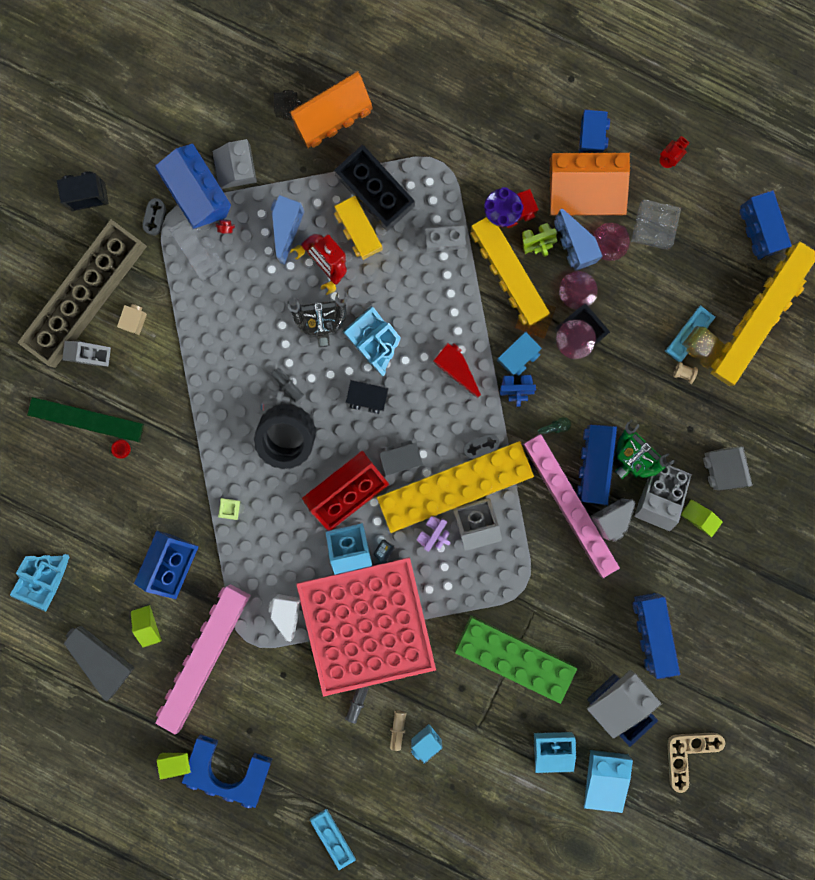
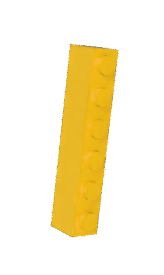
M487 217L472 225L470 235L475 243L478 242L481 246L479 250L483 258H488L491 263L489 268L493 275H498L501 280L499 282L501 289L504 292H508L510 296L508 300L511 306L518 309L520 313L518 317L523 325L526 324L529 328L548 317L550 312L499 226L491 223Z

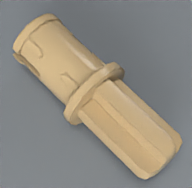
M394 711L393 728L390 729L392 732L390 749L400 751L403 733H405L404 724L407 713Z

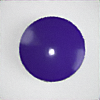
M506 187L490 193L484 204V212L488 220L500 227L515 224L523 211L520 197Z

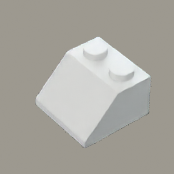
M278 594L270 601L268 612L272 613L271 619L284 638L291 642L295 636L301 601L299 597Z

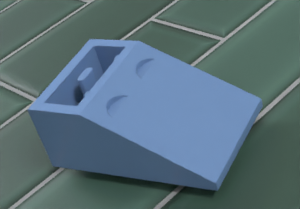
M560 209L555 217L554 225L556 230L561 232V244L568 251L569 256H567L570 267H574L576 271L597 263L601 259L602 254L596 238L564 209Z

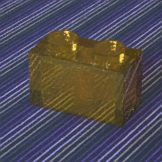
M696 326L683 343L687 348V353L693 357H698L701 360L700 364L707 369L711 368L713 362L717 358L720 359L724 353L722 349L725 344L707 328Z

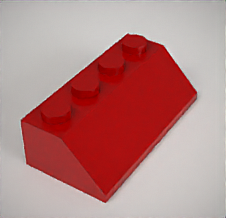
M362 450L303 496L302 500L318 521L328 531H331L390 484Z

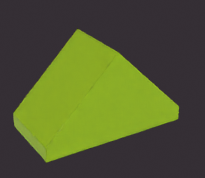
M693 500L689 501L681 513L683 518L710 537H713L723 523L711 510Z
M150 605L131 611L132 632L141 646L146 647L161 642L162 640Z
M187 753L159 754L157 766L160 780L191 773Z

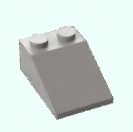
M728 447L705 453L703 461L706 469L709 470L710 476H708V481L713 490L752 486L743 447Z
M629 670L594 701L587 710L614 739L646 718L661 703L632 670Z

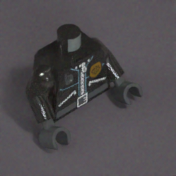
M336 293L335 301L300 306L297 298H295V306H291L288 300V309L291 311L298 328L304 334H308L309 337H317L319 347L330 346L329 335L337 334V330L342 328L346 319L345 303L347 301V294L345 293L344 299H339L338 293Z

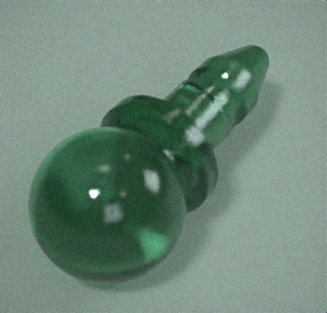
M561 417L557 421L554 420L551 425L542 427L537 432L538 434L567 432L571 428V421L566 417Z

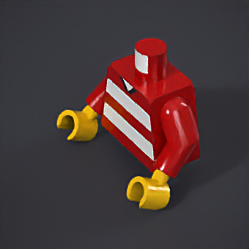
M312 234L301 245L291 249L290 253L296 251L298 257L295 259L297 260L305 254V250L331 280L321 285V290L328 289L326 293L328 295L336 291V285L347 272L345 264L346 254L329 234L325 237L319 234Z

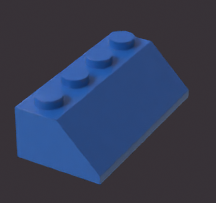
M194 144L176 148L156 164L157 172L193 229L227 217L231 203Z
M588 425L587 429H584L583 440H586L585 448L582 447L581 459L584 460L583 467L579 468L581 485L577 486L576 491L581 502L608 505L617 427Z

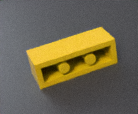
M355 195L334 206L336 212L333 214L338 223H343L345 227L343 233L347 240L351 239L355 245L352 249L356 257L360 256L362 260H365L383 250Z

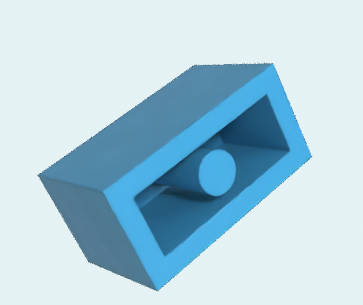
M525 332L497 361L511 376L515 373L519 376L526 369L525 364L529 360L533 363L540 356L539 351L542 348Z

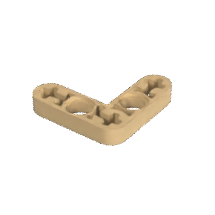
M714 732L672 735L667 743L671 787L678 793H683L689 788L687 754L720 752L725 747L724 738ZM699 738L701 740L700 747L693 748L691 745L692 740ZM704 738H706L708 742H713L715 740L714 738H716L720 741V743H717L715 747L711 743H706ZM676 740L682 743V745L678 746L680 754H677V749L673 746ZM676 759L683 760V766L679 769L673 766V762ZM674 772L679 773L680 779L684 782L681 784V787L675 784L678 782V775L674 774Z

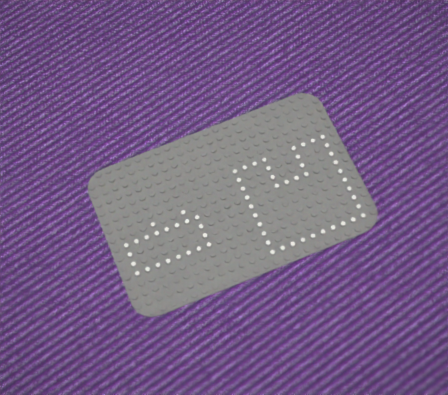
M410 157L381 163L415 200V207L386 232L359 202L383 247V250L365 260H362L360 256L356 257L352 249L355 245L351 239L347 240L343 233L345 229L343 223H338L333 214L336 212L334 206L353 197L352 193L340 182L334 172L224 192L231 203L228 215L224 219L231 220V223L235 224L233 233L217 232L215 223H219V220L193 229L178 204L167 214L161 227L162 252L224 586L226 588V586L231 584L251 595L234 628L246 642L259 648H277L310 641L301 602L295 636L291 642L284 638L272 621V613L268 612L269 604L278 594L299 597L296 585L299 582L334 574L326 539V532L328 530L309 511L302 497L362 450L390 485L332 530L363 523L372 565L382 563L374 556V552L383 539L395 546L387 562L410 557L424 620L499 606L510 602L525 590L531 576V558L516 484L464 504L467 505L490 498L502 537L500 542L467 551L464 550L453 509L433 516L447 521L440 536H442L445 530L450 532L447 540L451 542L448 546L444 543L441 549L436 547L439 541L437 539L428 552L416 539L421 531L429 536L434 532V529L426 525L429 518L390 533L377 499L378 496L475 459L468 458L464 453V446L472 440L492 434L499 439L497 450L509 445L460 187L454 172L444 162L432 157ZM279 195L301 203L305 211L291 249L301 245L312 234H319L323 237L329 234L346 254L345 264L347 272L336 285L335 292L326 295L328 289L321 290V285L331 280L306 250L305 254L297 260L295 258L298 257V253L296 251L289 252L285 265L281 264L276 257L273 211H271L273 201L278 199ZM464 226L465 249L427 252L425 236L427 228ZM336 293H338L339 299H344L346 293L347 301L344 304V316H339V305L336 303V307L324 308L322 310L324 328L327 329L326 332L324 329L323 332L318 330L319 332L315 333L318 329V321H316L315 328H309L307 325L310 318L317 320V313L315 310L302 311L301 307L312 306L315 303H334ZM295 298L298 299L301 322H297L295 314L288 309V300L291 306H295ZM371 306L374 307L385 322L390 323L401 337L398 346L394 349V355L387 365L384 376L378 373L343 333L345 328ZM335 309V312L328 314L324 317L323 313H327ZM304 313H305V314H311V315L316 314V317L314 318V317L304 316ZM327 322L332 323L333 330L327 328ZM327 338L328 345L320 346L319 339ZM447 343L450 345L454 343L462 350L460 353L463 354L481 393L479 398H476L433 363ZM276 368H280L290 380L293 379L295 386L304 394L296 403L285 390H283V397L290 398L289 404L297 405L308 412L314 420L316 427V437L311 454L300 466L292 469L274 468L266 464L258 456L254 447L255 431L263 411L260 410V405L263 403V400L270 401L271 395L278 396L279 391H282V387L271 376V373ZM350 380L389 388L384 412L380 411L379 414L368 412V408L361 407L360 410L349 408L350 404H346ZM276 424L267 431L270 439L279 447L295 448L303 443L301 433L291 425ZM487 438L488 442L482 444L483 448L490 446L492 449L496 441ZM412 440V443L417 442L423 465L385 475L379 453L383 452L382 448L393 446L396 449L401 447L403 442ZM470 444L467 452L475 455V451L481 449L480 445L473 447ZM221 498L241 501L238 520L218 517Z

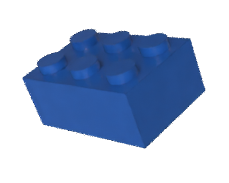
M774 191L752 197L740 206V215L745 220L747 226L746 233L751 238L753 244L752 251L758 260L781 253L792 246Z

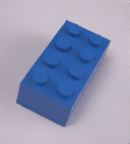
M658 593L634 597L633 609L634 613L638 614L639 621L636 622L638 632L642 634L643 640H640L642 652H645L646 659H644L646 671H649L656 679L680 675L665 597Z

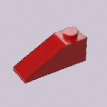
M447 343L433 363L476 398H479L481 393L463 354L460 353L462 350L454 343L452 345Z

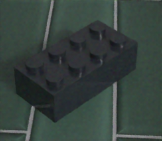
M363 144L334 170L335 176L353 196H356L357 200L386 232L415 207V200Z

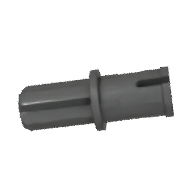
M276 368L271 373V376L282 387L281 390H285L295 403L304 396L293 383V379L290 380L280 368Z
M368 687L356 689L353 700H350L351 705L345 717L346 721L354 724L357 723L361 708L365 706L363 703L369 690Z

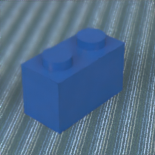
M584 110L581 119L579 153H603L604 149H607L609 139L606 137V130H609L610 118H607L608 112Z

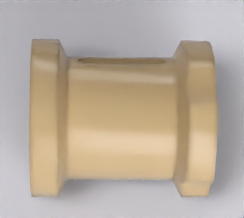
M679 361L674 370L673 377L688 380V383L692 384L697 376L698 368L688 367Z

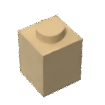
M131 304V307L124 305L117 327L140 335L147 314L142 311V307Z

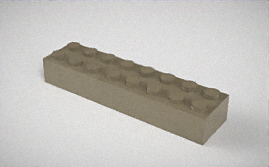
M111 219L18 341V344L46 365L56 368L63 357L64 342L76 341L147 246Z

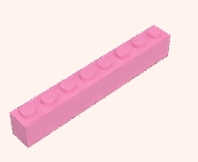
M537 435L522 444L599 576L604 578L620 569L542 435Z
M231 584L221 589L218 594L220 599L217 605L214 604L209 612V615H211L209 621H205L200 629L202 634L199 639L196 638L191 647L194 650L191 655L185 658L182 664L185 666L182 673L179 672L175 677L174 683L176 684L173 690L170 689L165 697L167 700L165 706H161L156 714L158 719L155 724L175 735L182 729L251 596L250 594Z

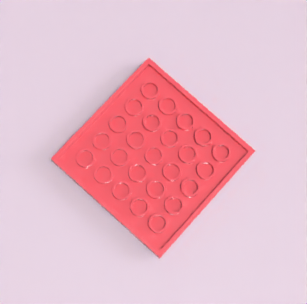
M410 557L296 584L323 697L436 670Z

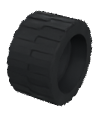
M284 403L269 408L262 415L255 431L254 447L258 456L266 464L274 468L292 469L300 466L308 459L312 452L316 437L314 420L308 412L294 404ZM288 424L301 433L303 443L295 448H282L270 439L267 431L273 425Z

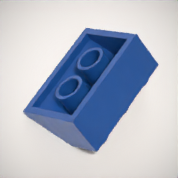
M156 531L134 584L145 592L177 599L198 546L171 534Z

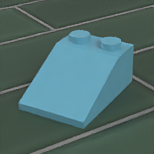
M590 750L584 808L623 812L633 762L628 754Z

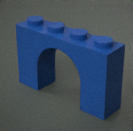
M200 734L196 739L189 760L191 773L184 775L182 783L193 790L197 788L204 790V793L207 795H219L225 801H236L241 803L243 807L256 808L272 758L254 753L247 774L241 781L234 784L223 783L215 777L211 768V761L218 740Z

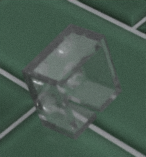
M643 200L638 207L637 223L634 225L631 242L667 250L670 249L674 244L681 208Z

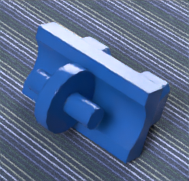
M531 375L521 376V385H514V376H504L500 387V395H515L508 396V401H516V407L521 406V401H528V395H533L536 391V384H533Z

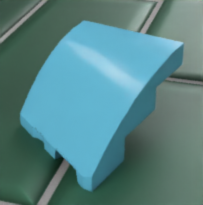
M371 306L345 328L343 333L378 373L384 376L390 359H392L394 349L398 346L401 337L390 323L385 322L374 307Z
M69 555L25 556L16 572L19 580L10 596L46 612L61 582Z

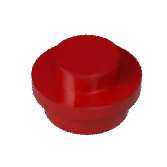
M221 219L219 223H215V227H217V232L233 233L235 224H232L231 220Z
M117 440L112 444L111 452L114 457L123 459L130 454L131 447L127 441Z

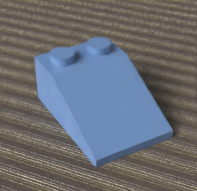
M279 195L278 199L273 201L271 211H273L276 257L281 264L285 265L305 211L301 203Z

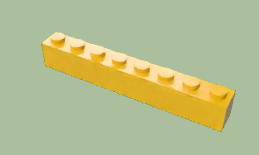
M798 242L786 250L785 255L787 256L774 269L776 273L765 282V290L754 299V307L752 310L749 309L743 316V324L736 327L732 333L733 339L731 342L728 341L722 349L724 353L720 359L717 358L711 366L713 370L710 374L728 386H733L737 383L814 264L815 251L804 243Z

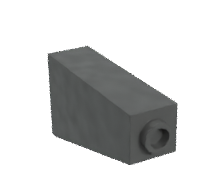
M84 627L72 628L65 636L68 639L64 642V645L101 697L107 702L113 697L135 667Z

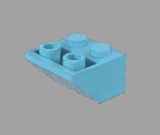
M572 732L534 733L535 773L574 772L576 741Z

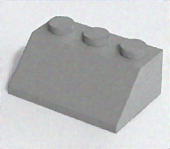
M622 498L589 516L602 538L616 541L624 536L622 533L628 529L635 503L633 500Z

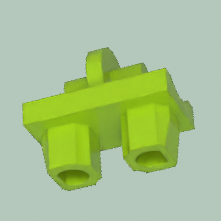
M545 223L539 227L540 234L535 236L532 230L522 232L524 253L527 254L534 251L535 254L541 252L544 257L547 256V250L553 248L552 244L557 242L556 229H552L548 223Z

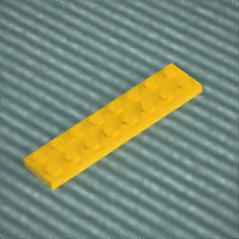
M518 441L378 496L377 499L390 533L426 520L431 516H436L533 478L534 475L522 444Z

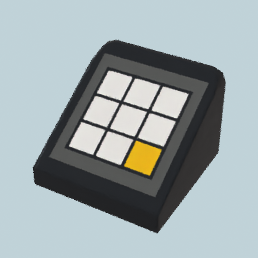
M383 539L375 550L374 556L382 563H386L395 546Z

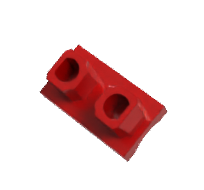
M680 136L676 142L672 140L660 153V164L665 168L675 167L687 153L684 149L689 145V141L683 136Z

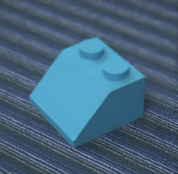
M363 523L326 532L329 557L334 575L372 567Z

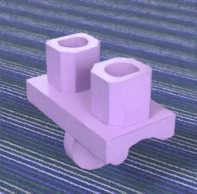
M433 516L429 518L426 525L434 529V532L429 536L421 531L416 539L424 546L426 551H430L437 539L439 541L436 547L441 549L444 543L448 546L451 542L447 540L450 532L445 530L442 536H440L447 521Z

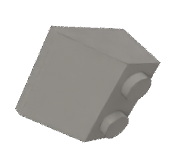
M247 139L229 142L212 151L218 184L221 189L257 183L251 147Z
M490 498L453 509L465 551L502 541L500 527Z

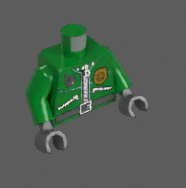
M632 420L626 424L616 448L617 460L621 465L614 471L622 480L629 473L636 478L638 476L642 478L655 476L674 463V460L666 461V457L670 455L669 453L661 457L635 432L639 428V424L635 428L630 426Z

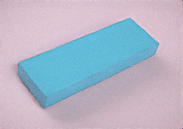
M700 305L665 352L676 361L682 362L715 319V316Z
M327 809L310 818L311 824L338 870L356 860Z

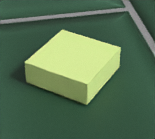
M221 498L218 517L238 520L241 501Z

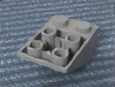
M669 465L657 475L649 477L634 517L671 531L679 523L692 474Z

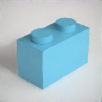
M430 724L412 738L411 748L413 750L411 752L417 760L421 759L425 763L442 749V740Z

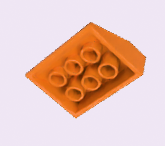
M356 72L290 113L295 128L306 147L312 146L313 148L318 146L322 142L321 140L327 136L330 138L336 135L342 127L347 128L351 126L357 118H364L369 115L372 110V103L360 73Z
M552 153L550 157V216H557L560 209H564L570 216L627 215L630 153Z

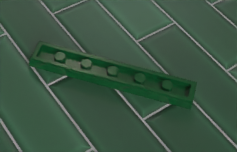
M34 397L31 398L27 416L135 442H140L144 428L142 423Z

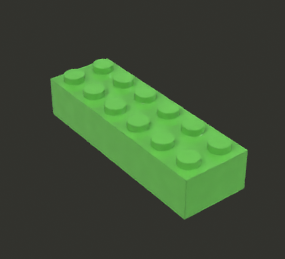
M472 615L454 649L456 654L560 704L577 671L574 664Z

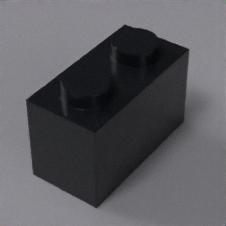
M350 380L346 404H350L349 408L360 410L361 407L368 408L370 413L379 414L380 411L384 412L389 388Z

